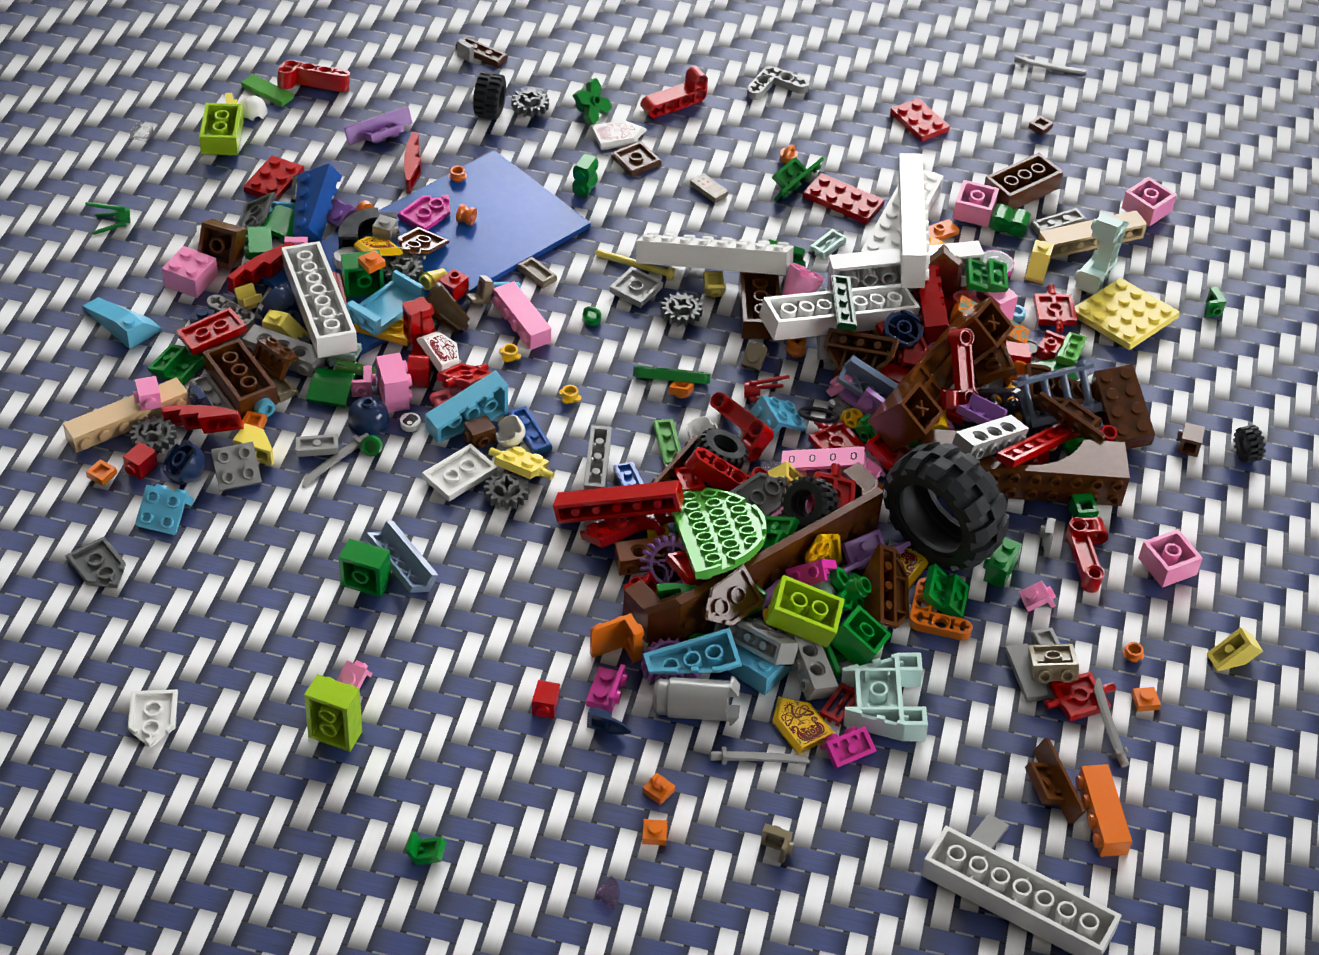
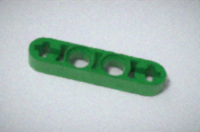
M640 365L633 367L634 377L701 384L710 383L711 373Z

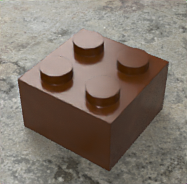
M215 219L204 221L201 223L198 251L215 257L218 266L229 269L238 267L242 264L247 228Z

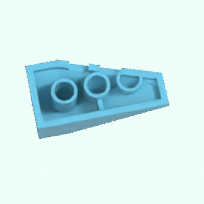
M99 297L82 306L83 310L129 349L162 332V328L152 319Z
M730 628L643 653L649 674L721 673L742 666Z
M735 644L742 666L727 671L765 696L792 670V666L789 664L775 665Z

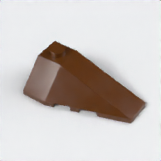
M1026 363L1023 375L1029 374V377L1052 370L1051 367L1046 365ZM1068 377L1072 399L1079 404H1083L1084 395L1081 381ZM1060 378L1048 379L1052 398L1062 404L1064 396ZM1040 381L1031 383L1029 388L1034 411H1043L1037 405L1038 394L1042 391ZM1089 383V384H1090V389H1091L1092 398L1095 399V401H1096V397H1095V394H1094V391H1093V388H1092V384Z

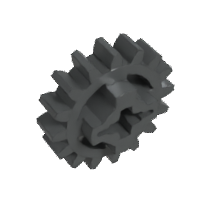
M530 87L527 90L522 88L521 92L515 91V95H512L511 107H513V111H517L518 115L524 114V117L530 116L531 118H533V115L539 117L540 113L545 114V111L549 110L550 99L548 94H543V90L537 91V88L531 89Z
M403 253L393 257L388 256V260L384 259L386 267L383 268V275L386 278V282L392 281V272L395 270L405 274L415 282L423 273L422 260L418 261V256L412 257V255H405Z
M676 292V296L669 294V298L665 297L664 302H661V316H664L665 321L670 320L671 325L677 323V327L680 324L687 327V323L694 325L695 321H700L703 304L699 303V298L693 299V294L687 296L686 292L683 295Z
M153 415L152 419L145 417V421L138 420V425H132L130 436L131 443L135 446L141 442L162 453L163 448L169 450V444L174 445V439H177L175 425L171 424L170 419L165 421L163 416L160 419H157L156 415Z
M505 470L504 474L497 471V476L490 475V480L485 481V500L490 501L491 506L497 504V509H500L502 506H505L506 510H509V506L517 509V504L523 506L524 500H528L530 486L528 485V480H523L521 475L516 476V473L513 472L508 474V470Z

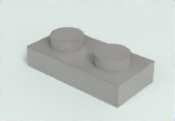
M338 434L296 437L297 457L339 454Z

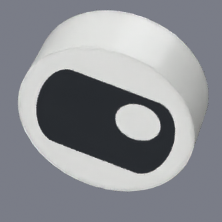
M405 413L400 418V427L406 432L417 431L421 426L420 416L416 413Z

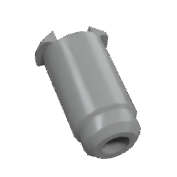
M731 676V681L676 677L659 679L655 682L653 689V710L657 715H667L668 718L729 721V726H732L739 718L740 705H729V697H739L740 683L734 676Z

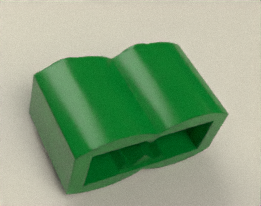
M584 153L574 166L573 177L575 180L572 184V190L575 195L586 198L597 184V157Z
M996 204L988 227L997 232H1007L1015 237H1024L1031 213L1023 209H1013L1005 204Z

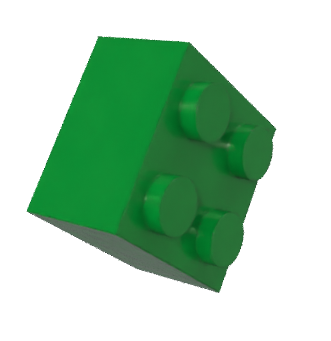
M371 251L340 254L342 282L346 299L371 296L384 287L383 268L369 274L358 263V257Z
M349 539L338 557L340 586L381 598L391 581L390 550Z
M858 605L839 625L837 634L831 641V644L849 659L851 664L861 666L868 664L892 634Z

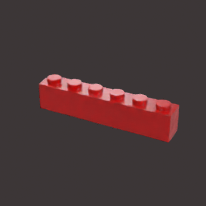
M680 480L558 492L553 509L558 524L681 511L684 494Z

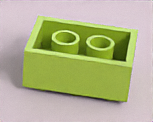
M205 103L199 134L201 154L238 155L244 123L242 104Z
M782 575L774 588L765 623L827 648L837 634L845 599Z
M317 674L304 694L308 737L350 752L363 732L360 689L351 684L336 681L331 677Z

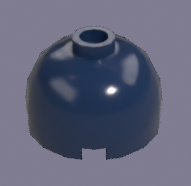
M280 284V289L277 287L273 288L261 302L263 308L262 310L258 308L257 312L262 318L266 316L269 310H277L289 313L292 317L294 316L296 298L293 292L284 284Z
M901 310L900 312H891L885 320L882 332L884 337L899 339L897 350H904V348H913L920 341L924 329L921 327V320L918 316L910 311Z
M372 396L361 397L355 400L348 411L350 429L353 428L356 430V434L361 436L365 433L378 435L379 431L383 428L386 430L389 424V414L386 405L380 399Z
M182 440L184 443L181 445L175 444L167 453L163 463L166 465V471L163 469V473L176 482L189 483L202 475L205 466V456L196 444L189 440Z

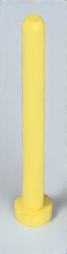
M600 249L596 250L595 253L600 258L666 276L667 280L672 281L675 276L676 269L674 267L667 269L652 264L636 263L635 259Z

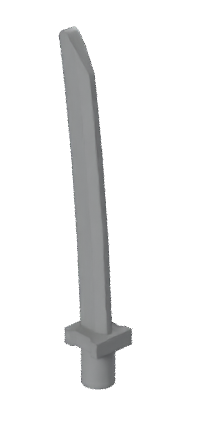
M1025 54L1024 57L1015 55L1014 62L1022 64L1021 67L1023 68L1025 64L1074 74H1086L1087 72L1085 69L1028 59V55Z
M365 433L360 437L354 435L353 442L341 449L339 454H334L304 478L302 487L306 488L321 474L357 448L361 450V441L369 436V434Z
M1097 678L1094 692L1106 731L1114 749L1112 757L1113 759L1117 758L1120 766L1123 768L1129 765L1126 757L1128 749L1122 746L1108 707L1101 679Z
M722 747L721 751H710V761L721 760L722 765H726L727 761H766L806 765L810 762L809 759L796 754L727 751V747Z

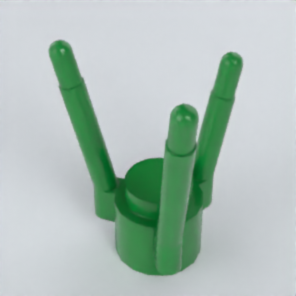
M85 203L86 206L114 210V212L96 213L95 216L115 217V222H119L93 231L94 235L115 228L126 227V223H131L130 209L125 208V206Z

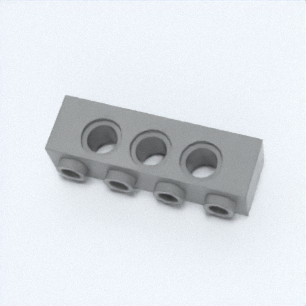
M255 324L242 338V342L252 355L258 340L267 339L268 337L277 339L278 343L292 349L293 353L299 356L297 361L290 362L288 370L312 378L316 368H322L325 364V357L318 358L313 345Z
M1009 415L956 432L952 445L960 447L962 453H970L976 459L996 454L1026 439L1029 428L1014 416Z
M591 425L584 490L606 488L612 427Z
M750 617L741 619L733 626L716 622L713 632L730 628L735 644L775 665L794 664L799 643Z
M778 629L779 633L799 643L792 668L798 677L800 689L804 693L806 700L830 698L838 688V684L823 646Z

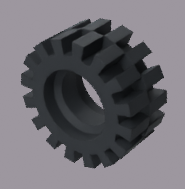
M1256 425L1239 427L1235 430V438H1233V442H1235L1234 449L1236 448L1237 451L1235 453L1239 455L1238 458L1243 463L1259 461L1265 456L1266 449L1264 446H1266V443H1263L1265 438L1261 436L1262 431Z

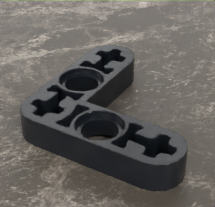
M991 388L977 390L979 396L987 398V400L1007 409L1008 416L1012 415L1016 418L1015 413H1020L1023 416V421L1020 422L1029 428L1026 437L1029 438L1034 435L1026 397L1021 389ZM994 394L1001 398V403L995 401Z

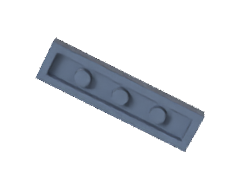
M854 355L845 363L836 380L837 383L859 397L864 393L861 387L863 385L870 387L885 399L899 385ZM845 374L851 376L854 382L850 383L844 379Z
M386 521L381 532H367L365 539L370 545L390 550L391 571L409 593L430 592L438 574L394 521Z

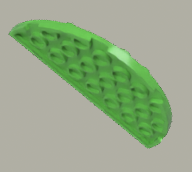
M682 487L684 501L681 511L672 512L671 514L696 580H707L712 576L732 570L751 560L759 552L766 540L767 528L765 516L755 504L750 505L746 502V498L724 490L705 488L702 491L692 492L688 489L687 492H684Z

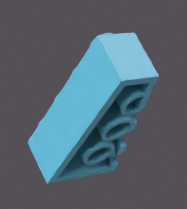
M496 370L426 413L425 429L437 443L462 434L464 432V422L485 415L492 421L508 414V384Z

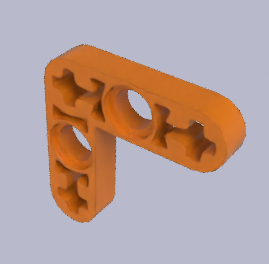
M926 578L919 579L912 603L909 626L919 632L962 641L969 639L973 629L971 622L963 618L931 612L932 606L922 598ZM923 601L927 603L928 606L921 607L917 604V602ZM942 622L946 625V627H937L935 623Z

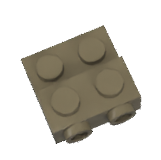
M1073 644L1028 645L1033 682L1049 683L1050 681H1061L1070 683L1073 680H1079V663Z

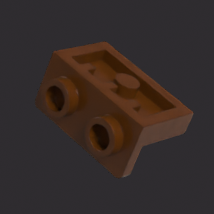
M268 337L267 339L258 340L253 357L263 370L278 380H284L290 362L297 361L299 356L294 354L292 349L278 343L279 341L275 338Z

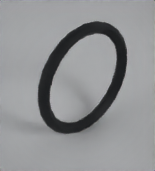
M806 406L798 409L799 416L813 422L835 423L840 419L836 412L826 408ZM803 411L822 412L832 415L835 418L824 419L812 417L804 414Z

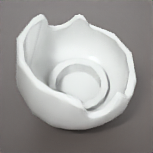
M248 96L239 103L242 104L243 118L254 121L255 117L263 119L267 115V107L258 96Z
M509 415L499 421V432H496L498 443L508 448L519 445L526 432L525 426L519 417Z
M702 416L692 419L687 424L686 430L691 440L695 435L700 438L703 431L708 430V428L715 429L718 427L709 417Z

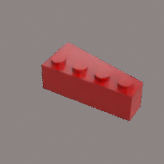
M938 264L929 265V281L925 280V288L913 290L914 299L920 306L918 317L921 320V327L924 329L923 335H925L926 343L936 342L949 326Z

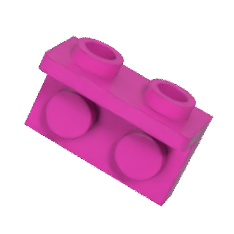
M819 559L785 570L786 576L808 585H814L827 581L829 571L837 569L836 560Z
M621 664L618 671L598 667L586 700V706L612 712L615 704L619 705L622 696L620 689L626 686L628 674H625V665Z
M856 725L844 730V735L838 737L837 733L824 738L825 743L819 746L821 750L826 749L834 769L877 751L866 726L858 729Z

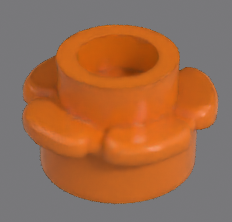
M453 166L450 169L449 178L454 182H462L466 179L467 174L464 167Z
M1130 642L1124 647L1122 653L1128 661L1138 662L1144 658V649L1141 644Z

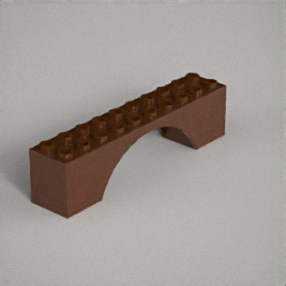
M991 297L959 314L868 419V422L892 452L925 436L944 414L938 405L940 390H948L954 384L952 352L947 340L949 332L963 328L972 330L974 334V341L972 343L974 366L997 349L1014 329L1012 323Z
M931 429L925 436L918 439L917 446L934 442L952 444L958 431ZM1084 439L1081 446L1068 457L1042 465L1020 464L1014 468H1009L992 456L978 459L980 461L979 465L986 472L990 471L998 482L996 487L999 492L1004 493L1005 498L1070 503L1072 495L1092 493L1096 505L1122 506L1130 480L1125 442Z

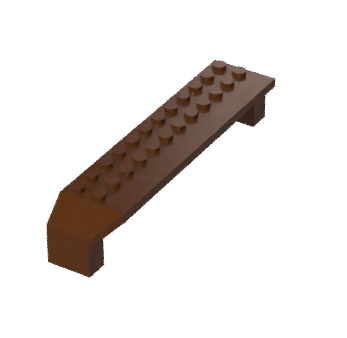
M859 462L843 470L842 476L844 478L856 481L855 500L759 552L751 560L743 563L754 583L762 590H766L776 580L781 579L782 575L786 576L785 569L805 564V555L819 534H839L841 543H844L877 529L884 495L883 484ZM736 568L721 573L692 590L660 599L641 580L624 589L622 616L631 613L637 624L642 625L644 629L642 639L646 643H658L660 638L663 641H667L668 637L672 641H675L677 638L679 642L687 641L690 635L706 633L715 626L716 622L704 620L709 589Z

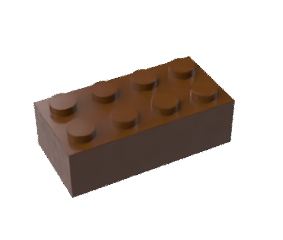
M1037 153L986 176L984 185L999 188L996 204H1005L1013 209H1017L1060 189L1063 171L1041 153Z
M740 272L738 291L741 338L771 340L772 337L759 314L764 297L780 296L779 275Z
M240 338L203 352L206 372L234 409L239 412L241 419L244 418L247 411L254 412V405L262 398H270L275 405L278 404L276 385Z
M1133 364L1094 371L1091 380L1096 401L1102 402L1103 411H1100L1104 426L1111 425L1117 429V436L1114 442H1125L1126 450L1152 445L1155 432Z

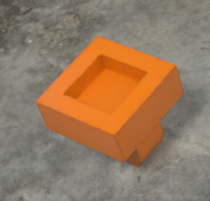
M656 773L643 786L642 793L661 805L675 792L676 785Z

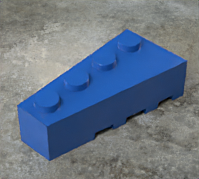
M330 163L298 174L293 234L296 237H308V243L322 240L328 221L326 216L333 206L331 200L333 196H336L338 190L336 185L342 178V175Z

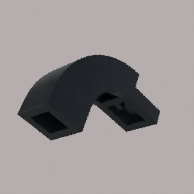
M378 207L352 213L344 219L339 227V249L342 247H354V244L364 235L373 232L372 225L380 214L397 219V212H378Z

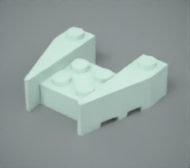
M1101 214L1097 219L1094 218L1090 227L1093 230L1091 237L1098 239L1099 247L1098 250L1094 251L1092 257L1082 269L1077 270L1074 277L1076 281L1075 288L1091 294L1097 293L1102 288L1104 279H1107L1109 276L1108 271L1115 266L1118 260L1117 256L1126 228L1130 222L1107 214Z
M921 653L892 654L891 658L883 660L877 658L873 659L872 663L861 666L855 664L842 668L841 682L854 687L856 707H845L844 726L852 727L856 725L858 729L866 726L869 733L899 741H926L928 728L926 706H903L902 687H921L923 672Z

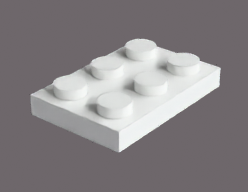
M469 444L422 472V478L447 501H451L489 478L490 475L497 473V466L472 444Z

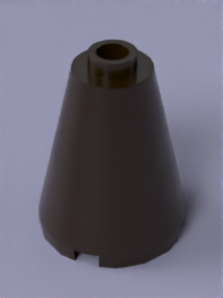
M438 282L429 291L430 293L424 297L433 306L434 314L431 315L433 322L457 334L460 332L464 333L471 325L468 323L470 318L445 286Z

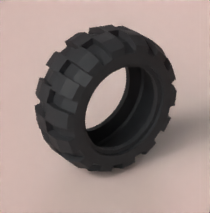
M940 442L918 445L895 462L889 470L883 486L885 489L883 500L885 508L891 514L889 519L895 530H899L902 534L904 542L910 541L911 545L909 547L912 550L918 551L932 565L940 564L942 569L955 571L973 568L981 564L1003 543L1009 527V515L1005 513L1008 505L1004 493L999 492L996 487L998 482L990 471L986 472L979 465L980 461L973 455L962 453L960 447L950 443L940 444ZM934 493L950 507L957 520L942 507Z

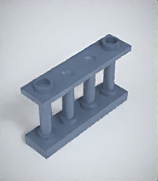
M1080 360L1074 362V366L1029 377V374L1018 376L1017 380L1011 381L1013 386H1021L1025 394L1033 428L1059 421L1048 412L1042 415L1035 413L1029 384L1040 381L1042 391L1052 398L1048 379L1059 377L1065 401L1068 397L1072 398L1067 374L1079 372L1084 401L1081 405L1092 413L1103 411L1102 402L1095 401L1092 398L1086 370L1094 368V363Z

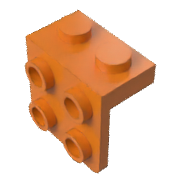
M631 613L595 625L590 630V655L594 658L624 647L633 663L641 661L642 651L644 650L642 643L644 629L642 625L637 624Z

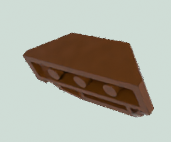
M829 328L823 346L838 371L842 370L845 363L853 355L875 370L881 371L894 359L900 340Z
M880 543L876 546L864 571V577L871 584V592L868 593L867 597H864V610L878 623L896 629L909 617V578L903 563L898 557L897 549Z

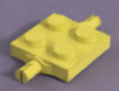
M514 446L506 451H500L493 447L489 450L488 455L495 457L494 465L528 479L535 476H542L549 480L554 478L555 473L547 470L550 461L543 459V456L539 454L528 453L524 448Z

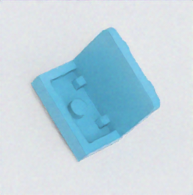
M762 395L750 410L751 414L773 429L774 437L782 427L803 432L807 428L803 418L797 413L795 405L789 400L784 401Z
M156 484V486L146 485L135 524L140 528L175 535L180 524L184 506L192 507L194 499L185 490L176 489L172 491L160 484Z

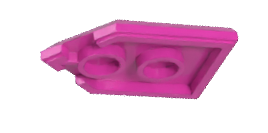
M430 195L421 196L400 211L397 216L402 222L414 229L420 227L428 231L451 214L449 195L430 198Z

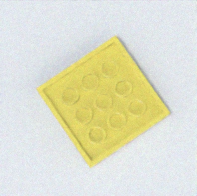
M1122 278L1117 279L1075 306L1078 320L1128 350H1131L1179 318L1180 313Z

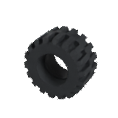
M484 71L480 73L473 95L475 116L492 119L499 118L506 97V79L504 75Z
M719 428L704 430L692 451L693 453L696 448L703 447L739 470L742 469L748 458V449L741 442L742 440L734 434Z
M798 477V480L794 479L791 481L792 485L786 486L785 489L787 491L786 493L783 492L781 496L784 497L780 505L784 508L781 510L782 515L796 517L800 521L797 527L798 530L840 508L837 507V503H840V499L836 497L838 494L837 490L832 489L833 485L827 483L824 479ZM812 493L815 499V507L812 513L808 515L805 504L808 496Z

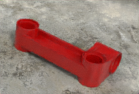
M968 328L951 330L947 336L952 352L954 389L940 390L942 410L957 409L958 405L968 404L972 394L978 395L975 390L972 357L974 334Z
M723 392L714 393L710 399V405L745 432L741 442L748 449L747 459L751 462L758 460L774 437L773 429Z
M1075 517L1069 522L1065 539L1070 545L1079 571L1082 589L1089 593H1095L1100 588L1105 572L1100 567L1093 544L1100 545L1108 540V533L1100 517Z

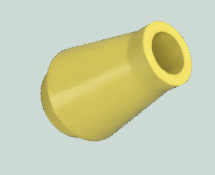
M444 268L424 272L419 278V283L424 287V290H431L439 282V279L447 274V271Z

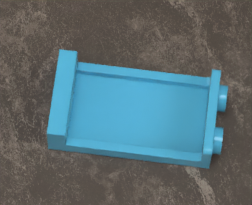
M397 270L393 271L392 281L363 302L358 304L351 300L346 304L352 322L374 336H378L403 317V302L414 301L416 298L424 297V287L420 283L415 282Z

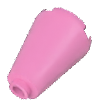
M791 262L788 266L782 295L816 292L823 284L824 278L814 271L807 270L802 265Z

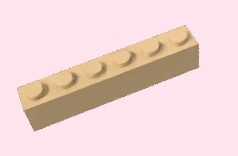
M1137 210L1113 215L1130 222L1126 228L1122 243L1144 238L1147 223ZM1093 220L1040 231L1038 236L1039 241L1054 244L1051 259L1099 247L1098 239L1091 237L1093 230L1090 227Z
M177 377L158 385L162 408L164 406L190 405L188 391ZM134 395L63 423L65 438L74 451L78 453L131 431L132 425H138V420L145 421V417L152 419L153 415H156V418L160 419L163 416L161 413L162 408L141 411L140 404H135Z

